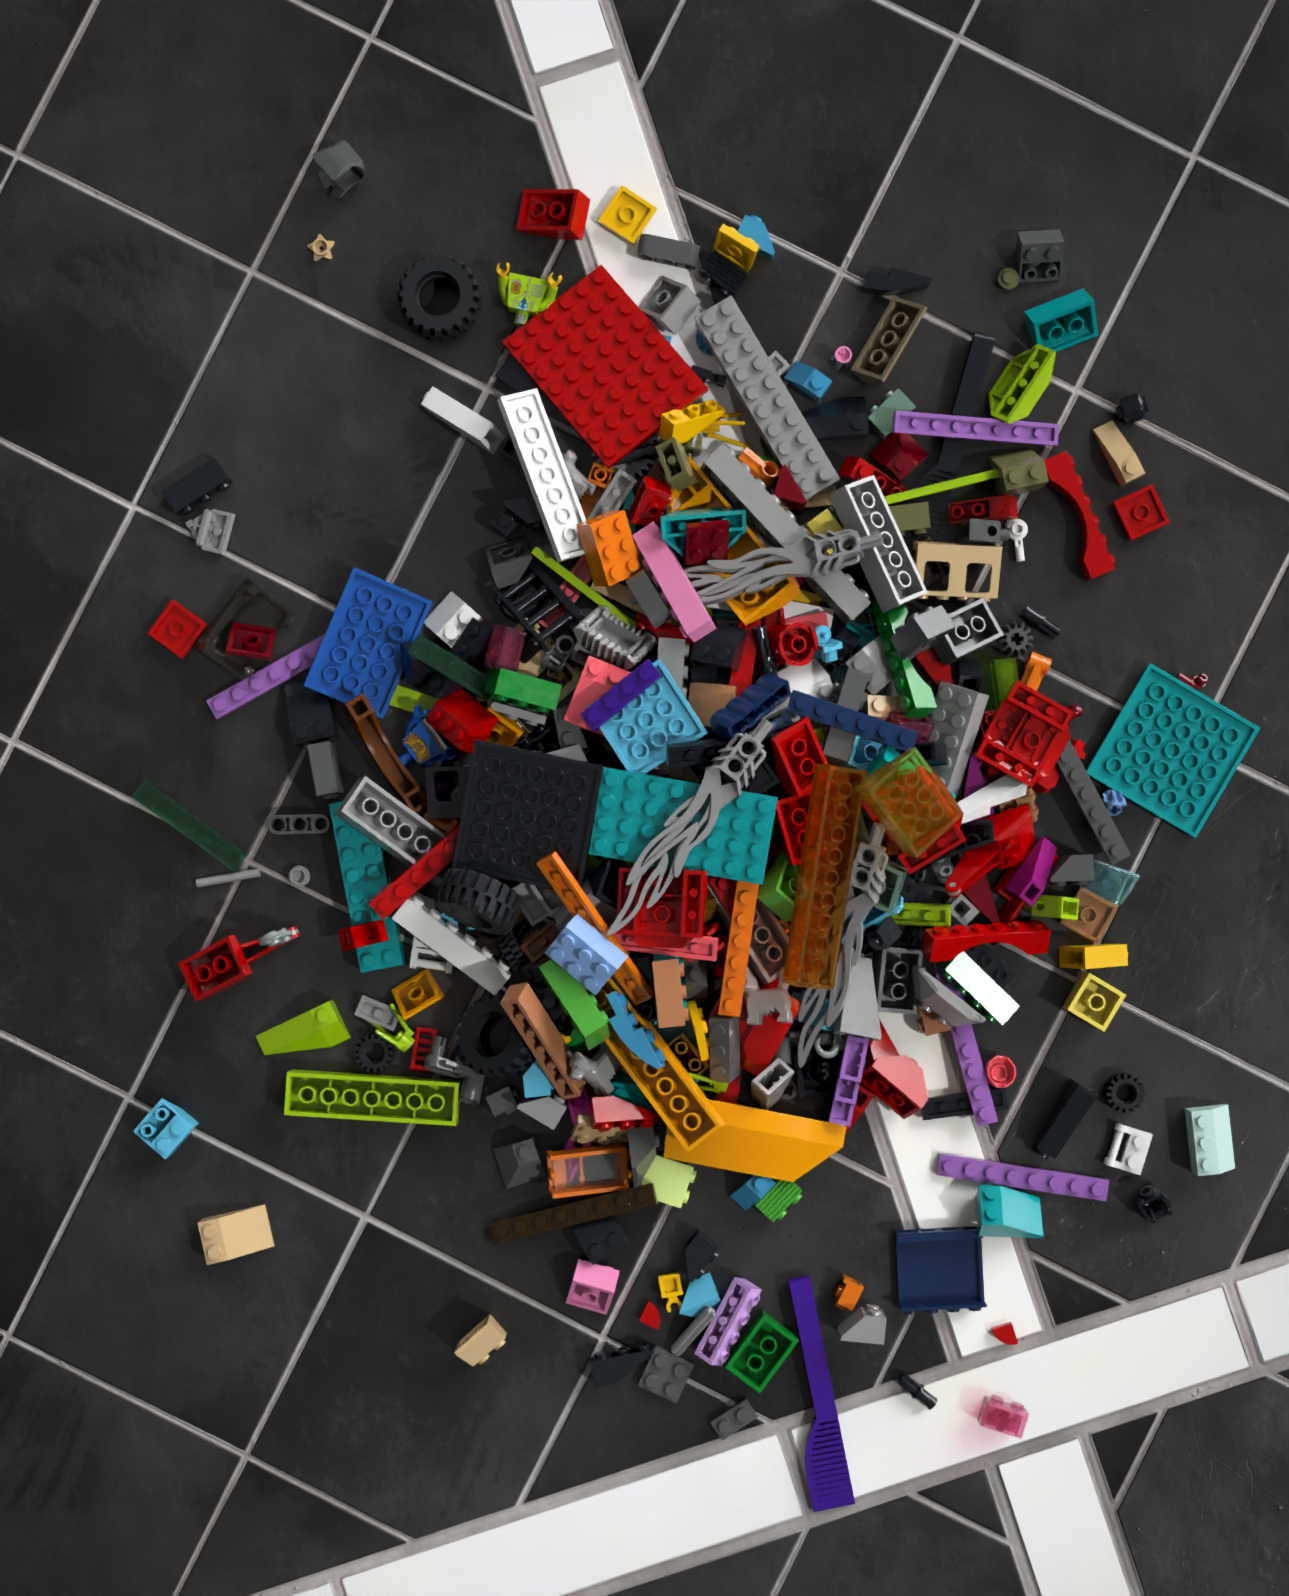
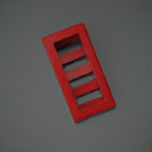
M416 1027L410 1071L432 1073L424 1069V1065L416 1064V1061L425 1062V1057L417 1056V1052L431 1054L433 1038L437 1036L438 1029ZM420 1035L432 1036V1040L421 1039ZM419 1043L431 1045L430 1048L418 1047Z

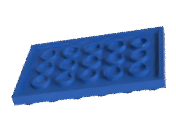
M353 567L303 686L343 703L364 693L376 716L383 719L404 671L399 643L417 640L433 601Z

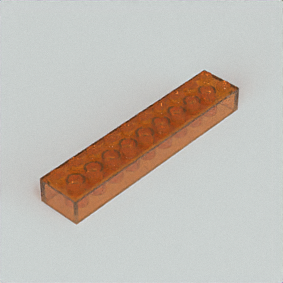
M815 763L782 981L792 986L834 990L866 770Z

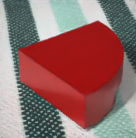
M648 1300L639 1321L658 1330L660 1314L655 1304Z
M1011 1322L991 1328L992 1333L999 1341L1009 1345L1018 1344Z

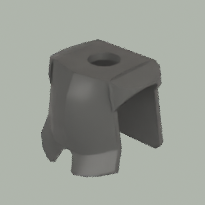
M346 140L338 141L335 145L312 155L313 159L322 168L318 175L323 188L333 187L331 193L333 198H341L348 189L366 178L362 159Z

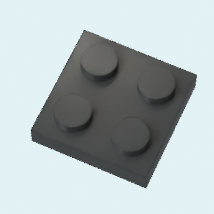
M655 1345L654 1353L650 1355L638 1381V1386L677 1404L695 1364L693 1361L682 1356H676L671 1351Z

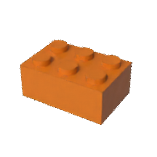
M610 510L576 525L594 586L609 587L630 578L642 570L625 510Z

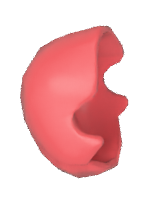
M997 1055L986 1062L984 1072L987 1082L991 1086L1006 1088L1014 1082L1016 1068L1008 1057Z

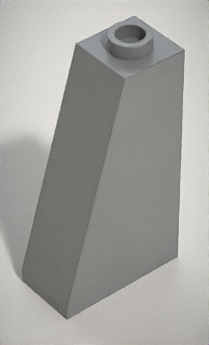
M861 953L857 965L853 966L851 988L844 1007L834 1022L833 1033L877 1041L881 1040V1028L872 960L864 958L865 955Z

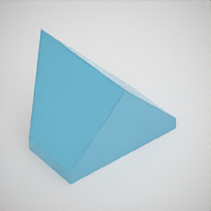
M710 1272L703 1274L698 1280L695 1278L693 1282H689L679 1314L697 1318L707 1306L717 1311L722 1301Z

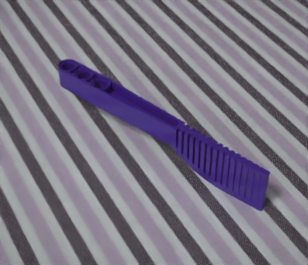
M808 1275L788 1279L815 1410V1417L806 1439L804 1457L813 1512L855 1504L810 1277Z

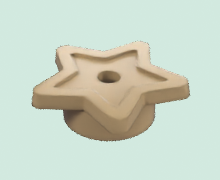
M318 234L317 239L313 243L308 244L307 247L314 252V261H318L322 257L332 259L330 250L335 242L327 241L321 234Z

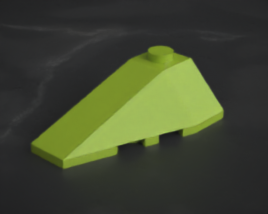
M332 999L257 1035L256 1038L264 1055L333 1047L351 1038Z

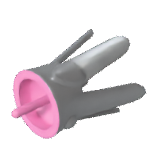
M841 346L830 357V361L836 359V371L840 370L843 364L846 365L847 369L850 368L852 352L848 347Z

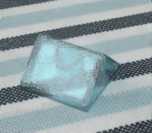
M1094 860V880L1088 881V885H1083V887L1110 902L1122 906L1140 875L1100 860Z

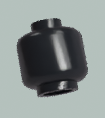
M1139 393L1120 398V406L1116 407L1119 419H1124L1126 424L1145 419L1146 413L1149 412L1145 396L1141 397Z

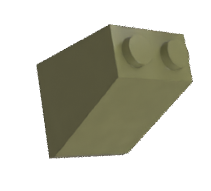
M1031 448L989 457L991 470L996 469L999 473V477L993 479L997 496H1014L1038 491L1049 482L1044 460Z

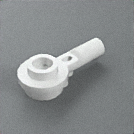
M1014 519L1008 523L1007 528L1010 529V538L1015 544L1016 562L1025 561L1022 539L1027 535L1028 527L1023 520Z

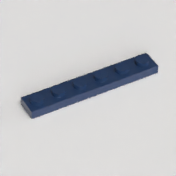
M796 690L792 691L786 712L803 718L808 717L809 720L909 754L913 752L919 733Z

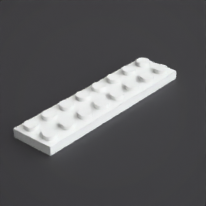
M537 388L500 397L497 399L557 562L585 555L576 525L586 521Z

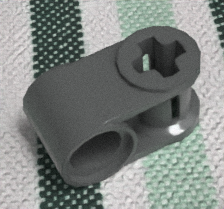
M568 635L560 636L547 652L540 666L547 667L555 673L556 677H559L572 655L576 644L575 641ZM563 640H570L572 643L571 649L562 651L560 643ZM550 660H552L553 662H555L556 664H558V666H555L554 664H552V663L550 662Z

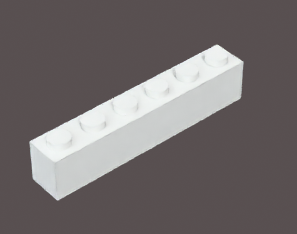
M416 895L411 896L399 906L391 919L493 995L497 994L510 978L512 970H510V966L505 961H498L493 957V953L488 948H481L476 944V940L472 936L464 935L458 931L459 928L456 924L443 920L441 918L442 915L434 908L430 910L424 905L425 902Z

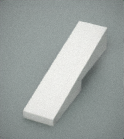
M1005 775L957 802L963 811L961 824L989 815L992 806L1026 795L1027 785Z

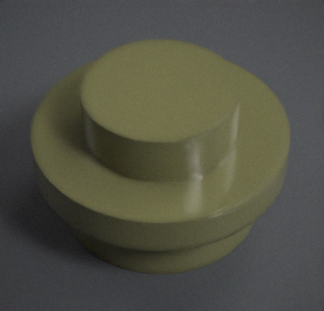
M1005 268L998 275V283L1003 289L1011 290L1019 283V274L1012 268Z

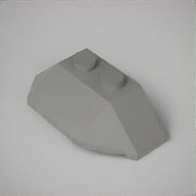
M917 965L912 967L915 998L921 1002L919 1006L928 1013L932 1011L937 1015L935 1018L944 1026L949 1024L954 1027L985 1022V1017L923 968Z

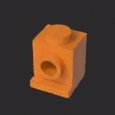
M842 1274L843 1284H839L835 1290L836 1302L834 1305L844 1311L846 1309L853 1311L864 1287L862 1283Z

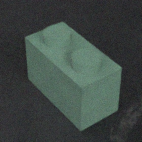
M899 388L895 392L890 390L882 398L884 402L879 407L875 405L868 411V425L882 440L892 432L893 411L913 412L916 408Z

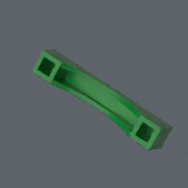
M875 599L871 603L872 612L904 718H926L937 708L932 689L916 672L909 658L903 661L890 641V638L896 633L894 630L905 622L908 614L906 604L882 613Z

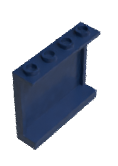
M977 1226L894 1230L898 1307L901 1312H904V1314H916L917 1311L925 1310L926 1313H938V1310L947 1309V1312H959L960 1309L968 1308L969 1311H980L981 1308L987 1307L984 1298L981 1241L983 1236H978Z

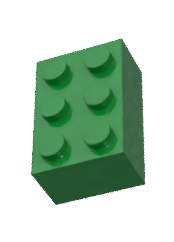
M490 668L484 693L490 694L489 698L493 700L507 702L509 699V704L527 708L528 705H531L530 710L548 713L549 710H556L562 685L503 668Z
M762 1309L731 1351L728 1360L725 1362V1368L754 1390L761 1393L798 1343L797 1335Z

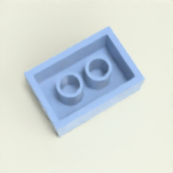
M578 914L566 925L545 952L547 956L594 995L600 991L628 957Z

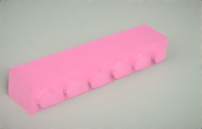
M653 521L634 533L632 536L636 542L634 543L636 551L639 555L643 554L645 559L642 562L648 571L653 572L654 575L651 578L657 588L661 587L663 590L660 594L666 604L670 603L672 609L669 611L676 621H680L681 626H679V629L684 637L687 638L689 636L693 642H696L715 630L716 626L672 548L661 539V529Z

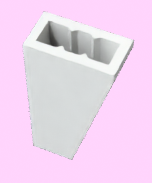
M433 386L424 395L421 405L429 413L494 455L505 437L492 422Z

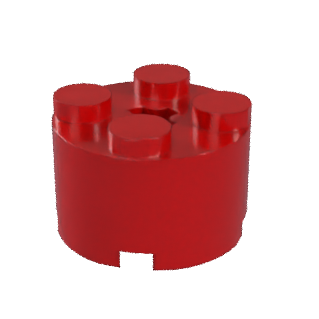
M801 622L781 623L768 633L774 661L780 665H806L812 661L813 655L818 649V638L815 631Z

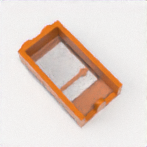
M623 1143L546 1151L549 1194L553 1199L629 1189V1182L632 1180L631 1171L627 1166V1161H630V1151Z

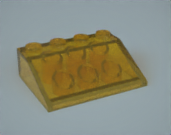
M912 747L882 766L856 787V790L903 853L918 858L964 814L916 747Z

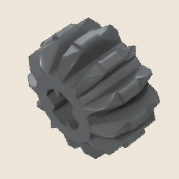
M1016 622L1011 623V628L1008 625L1003 626L1005 631L1003 632V639L997 640V644H1004L1000 651L1003 652L1007 649V657H1010L1012 653H1014L1015 658H1019L1020 653L1025 656L1028 654L1026 648L1031 649L1033 647L1028 641L1034 640V636H1027L1031 629L1028 628L1024 631V623H1021L1018 628ZM1015 635L1017 639H1020V642H1011V638Z

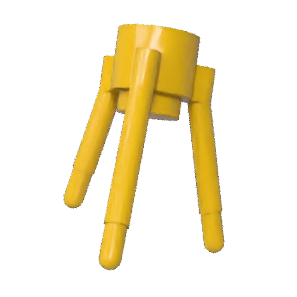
M741 412L723 414L702 430V433H708L707 438H715L739 447L749 448L747 444L715 433L720 431V425H745L744 421L720 420L742 416Z

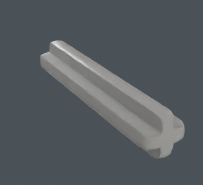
M707 1306L671 1346L672 1354L680 1356L716 1316L715 1309Z

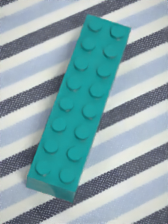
M337 802L329 804L352 927L382 920L369 905L368 900L391 882L385 850L337 816L335 812L342 803ZM396 910L384 919L388 936L387 941L356 948L361 973L406 964L399 924L391 919Z

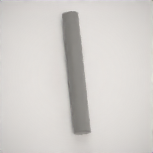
M258 868L196 879V885L199 888L261 877V871Z

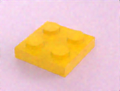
M621 185L599 218L598 223L634 246L656 213L657 208Z
M722 224L712 251L714 249L741 269L749 272L760 246L753 239L746 238L738 233L735 228Z
M695 1000L688 1001L687 1007L691 1027L701 1061L709 1060L708 1028L706 1020H704L702 1008H697Z

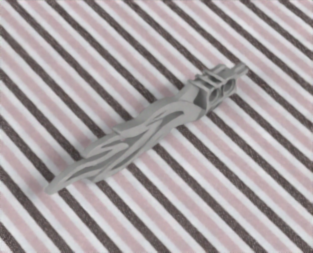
M846 529L839 532L828 530L825 531L827 535L816 533L814 534L815 538L805 536L802 540L786 548H760L734 560H708V565L683 570L688 579H700L691 582L694 589L712 585L696 592L703 605L706 606L730 600L744 592L752 594L774 586L787 577L817 578L821 574L824 576L831 572H839L843 567L856 564L860 559L864 558L863 550L882 546L883 538L881 532L860 537L857 530ZM848 544H855L851 550H845ZM814 548L818 562L808 558ZM833 549L830 555L824 556L826 550ZM775 562H786V563H790V564L777 565V566H773V567H770V568H767V569L762 570V569L765 567V564H768V563H775ZM713 572V573L734 574V575H732V576H730V577H728V578H726V579H723V578H721V577L718 576V575H712V574H691V573ZM655 585L658 591L662 590L661 587L657 588V586ZM635 597L629 600L632 605L639 604Z
M764 717L750 735L748 733L744 735L736 733L725 748L719 749L718 752H721V754L711 760L715 761L712 766H707L704 769L706 771L697 794L672 813L664 823V827H669L657 835L640 854L626 882V885L632 883L629 896L621 912L607 931L608 936L623 928L638 913L651 884L658 875H660L646 908L652 907L661 898L674 876L676 878L680 876L690 851L712 831L718 819L720 809L738 795L740 797L742 787L745 785L747 788L749 785L748 780L751 776L754 779L755 770L766 757V752L763 750L764 745L761 742L774 726ZM738 737H740L741 739L737 743V745L735 747H732V745L735 743ZM752 742L754 744L755 750L752 754L747 755L743 752L742 746L744 743ZM759 753H761L762 755L754 764V759L757 757ZM734 759L739 760L741 763V769L736 773L731 772L729 769V763ZM720 769L737 782L722 785ZM711 794L707 811L701 821L694 823L681 833L701 809L708 795ZM689 806V808L681 817H676L682 810ZM709 819V822L703 830V832L693 842L701 826ZM663 837H665L644 861L646 855L652 849V847ZM681 841L675 852L667 880L659 892L669 862L667 851ZM662 856L658 866L646 881L634 910L622 921L634 899L641 877Z
M873 823L869 839L855 844L849 862L844 864L843 868L847 867L845 873L841 874L840 878L844 877L842 883L837 886V911L830 918L824 929L821 939V955L806 980L810 984L799 1010V1021L801 1022L819 995L816 1007L805 1023L800 1035L798 1045V1065L800 1068L805 1065L812 1045L825 1024L827 1027L833 1025L847 1000L852 983L853 966L857 965L861 954L863 922L873 906L878 903V893L881 894L882 883L886 879L884 871L888 862V855L885 853L887 847L881 846L886 826L882 823ZM867 850H870V851L873 852V854H874V859H873V861H871V860H869V859L867 858V856H866ZM861 870L867 874L866 881L860 878ZM853 886L867 892L856 897ZM854 911V914L848 924L845 939L842 946V935L840 934V931L847 918ZM834 928H835V933H834L833 939H832V941H831V943H830L831 935H832L833 930H834ZM833 963L832 977L824 980L808 1001L813 989ZM831 986L827 1011L812 1031L805 1046L808 1030L819 1015Z

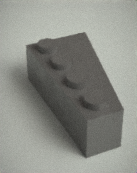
M848 668L840 681L834 683L832 694L835 696L834 700L830 702L855 711H861L868 695L864 690L871 684L873 675ZM823 724L821 733L825 735L824 739L819 741L826 760L829 765L843 768L848 762L855 735Z

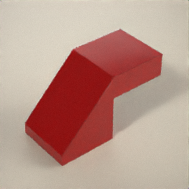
M383 919L338 930L343 951L388 940Z

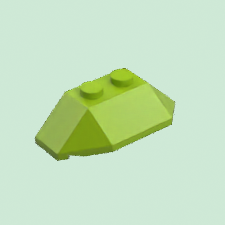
M1036 344L1032 349L1024 351L1010 360L988 394L992 417L1007 424L1028 417L1051 381L1056 355L1054 350Z

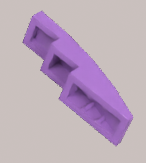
M847 1036L829 1115V1123L847 1127L851 1125L869 1043L867 1039Z

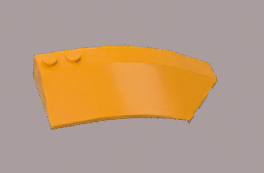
M688 456L697 483L679 492L671 486L672 499L667 505V514L675 511L702 508H732L709 478ZM747 526V531L728 549V560L740 558L753 550L766 547ZM778 562L765 564L762 570L780 564ZM700 563V564H695V565H696V566H703V565H708V563ZM701 572L702 574L718 575L723 579H726L734 575L713 572ZM787 577L767 589L752 594L744 592L725 602L746 626L784 607L797 597L801 590L791 577Z
M709 1100L726 1124L688 1153L667 1126L664 1158L794 1182L843 1148L847 1126Z

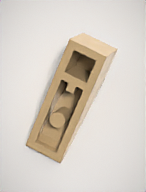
M1113 421L1092 430L1120 487L1145 474L1136 453Z

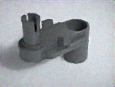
M801 1026L799 1032L788 1031L771 1063L780 1058L785 1064L792 1065L793 1045H799L800 1035L804 1026ZM812 1027L809 1028L806 1035L805 1046L812 1033ZM833 1027L831 1031L821 1029L817 1037L821 1038V1048L832 1047L834 1039Z
M434 1036L431 1054L425 1057L424 1069L461 1080L462 1084L458 1100L471 1105L479 1104L485 1076L473 1072V1069L468 1068L465 1065V1060L461 1059L460 1056H456L455 1061L443 1057L447 1039L443 1038L441 1040V1036Z

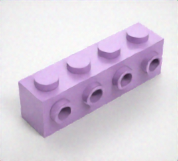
M734 1277L716 1311V1316L709 1324L694 1354L710 1365L722 1366L730 1356L729 1351L732 1346L738 1341L740 1337L739 1332L750 1318L749 1313L758 1303L762 1289L747 1279Z

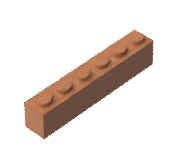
M528 982L510 985L500 1004L562 1099L580 1097L587 1081L584 1078L575 1081L569 1077L571 1072L569 1066L570 1058L566 1052H571L570 1048Z

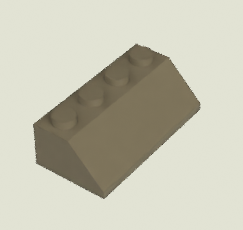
M893 297L852 366L851 371L864 383L875 387L882 385L928 308L924 305Z

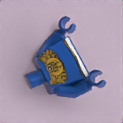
M423 703L415 706L413 709L414 713L403 733L404 739L402 743L407 750L398 756L403 765L406 767L414 760L421 767L432 766V762L445 761L446 765L452 759L459 758L460 753L453 754V749L456 746L449 747L441 734L425 721L427 717L424 716L430 710L427 709L423 712L421 710Z

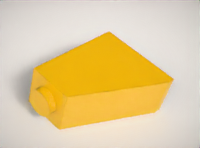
M1127 944L1059 946L1060 968L1093 969L1128 966Z

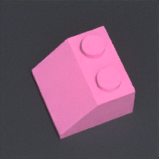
M578 1259L566 1303L607 1315L620 1271L609 1266L592 1265L588 1260Z

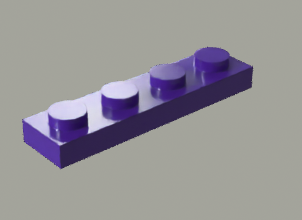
M647 659L580 715L591 730L595 732L663 676L650 659Z

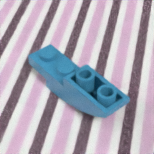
M619 991L606 995L616 1014L609 1020L620 1039L647 1064L656 1069L665 1066L663 1062L666 1060L660 1048H656L653 1042L656 1039L650 1028L647 1029L646 1026L637 1029V1019L633 1013H629L626 1007L628 1001L623 993L620 994Z

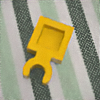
M679 1272L658 1275L662 1298L668 1297L666 1303L668 1313L671 1312L670 1306L672 1303H677L680 1311L682 1301L677 1296L683 1295Z

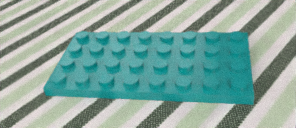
M604 767L589 854L636 862L646 846L669 827H664L666 820L678 807L697 794L701 784ZM742 791L740 797L738 795L720 809L718 819L712 831L690 851L682 871H708L709 876L763 885L778 797ZM711 794L708 795L701 809L681 833L694 823L701 821L707 811ZM689 806L682 810L676 817H681L689 808ZM709 819L701 826L693 842L703 832V830L709 822ZM663 837L652 847V849L646 855L644 861L665 837ZM681 841L667 851L669 858L667 868L671 869L675 852ZM662 856L652 865L658 866Z

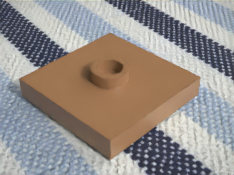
M1080 885L1073 897L1079 899L1078 920L1061 919L1059 923L1098 944L1119 906Z

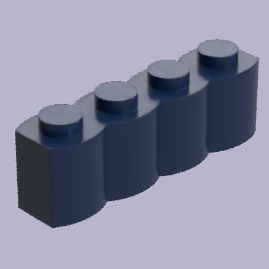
M771 673L762 675L755 685L747 687L740 696L733 698L725 708L716 711L709 720L712 732L728 740H731L736 733L743 734L746 729L753 727L761 717L768 715L776 705L783 703L790 696L789 682Z

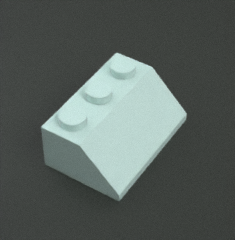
M1228 1104L1185 1108L1192 1173L1197 1176L1221 1174L1234 1169L1235 1163Z

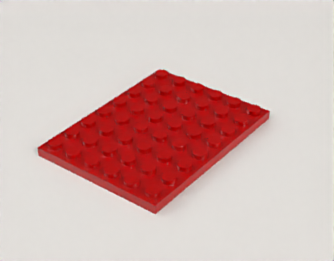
M602 264L557 298L545 311L539 312L526 322L525 325L502 341L503 346L607 469H610L659 430L661 414L672 410L684 409L708 392V387Z

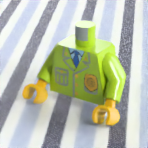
M498 262L496 268L499 274L498 291L503 304L508 306L509 312L516 313L515 325H525L528 321V316H536L539 312L545 311L555 301L558 290L557 285L562 281L561 275L558 277V281H554L552 278L554 272L548 276L547 280L509 272L510 264L508 262L506 264L507 269L501 270L499 267L500 262Z

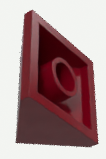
M786 464L783 465L780 469L773 494L780 500V506L801 511L804 509L807 501Z
M233 622L226 654L272 662L276 629Z

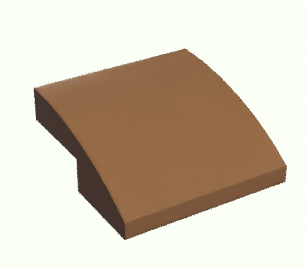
M690 682L688 702L705 728H711L709 720L716 711L725 708L728 702L736 697L737 687Z

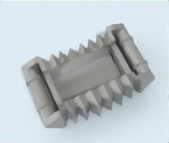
M602 605L592 610L573 629L578 644L581 645L586 642L585 648L591 646V652L597 650V657L603 655V661L610 659V664L616 662L617 667L623 665L624 670L633 668L637 663L641 662V659L648 652H651L658 643L651 633L645 632L641 635V629L636 632L635 627L630 629V624L624 626V620L619 622V617L615 619V614L610 615L609 608Z

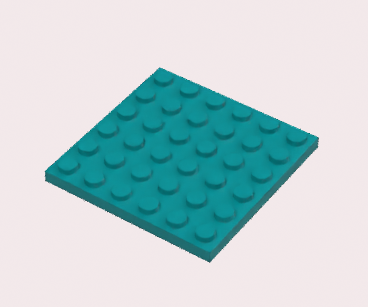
M1148 663L1087 766L1086 771L1089 777L1111 790L1122 792L1123 797L1189 836L1196 838L1256 737L1260 727L1155 665Z

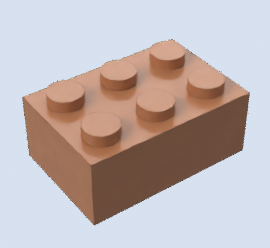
M679 959L652 961L659 1028L685 1026V1021H689L688 1007H683V999L687 998L686 985H681L680 978L685 976L683 963H679Z

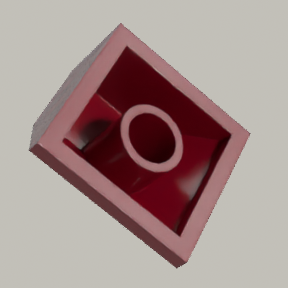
M891 432L868 455L893 480L900 483L929 454L909 434Z

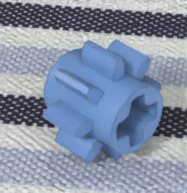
M1107 790L1102 793V801L1110 816H1116L1123 812L1122 807L1127 806L1122 792Z

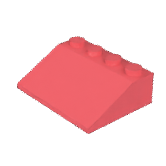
M589 656L563 721L593 732L580 714L587 709L588 705L603 696L631 672ZM600 728L593 732L605 737Z

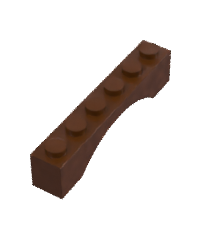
M364 693L340 706L397 800L415 813L426 807V794L396 755L380 726L374 709Z

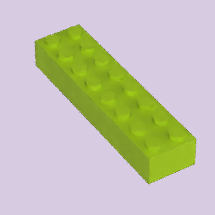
M291 1069L287 1072L284 1115L456 1126L459 1122L460 1101L458 1098L461 1080Z

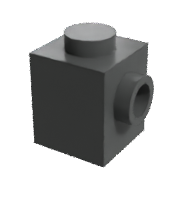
M510 1084L486 1095L485 1099L494 1117L501 1113H504L506 1116L516 1111L515 1106L519 1104L518 1099H520V1095L515 1087L511 1088Z

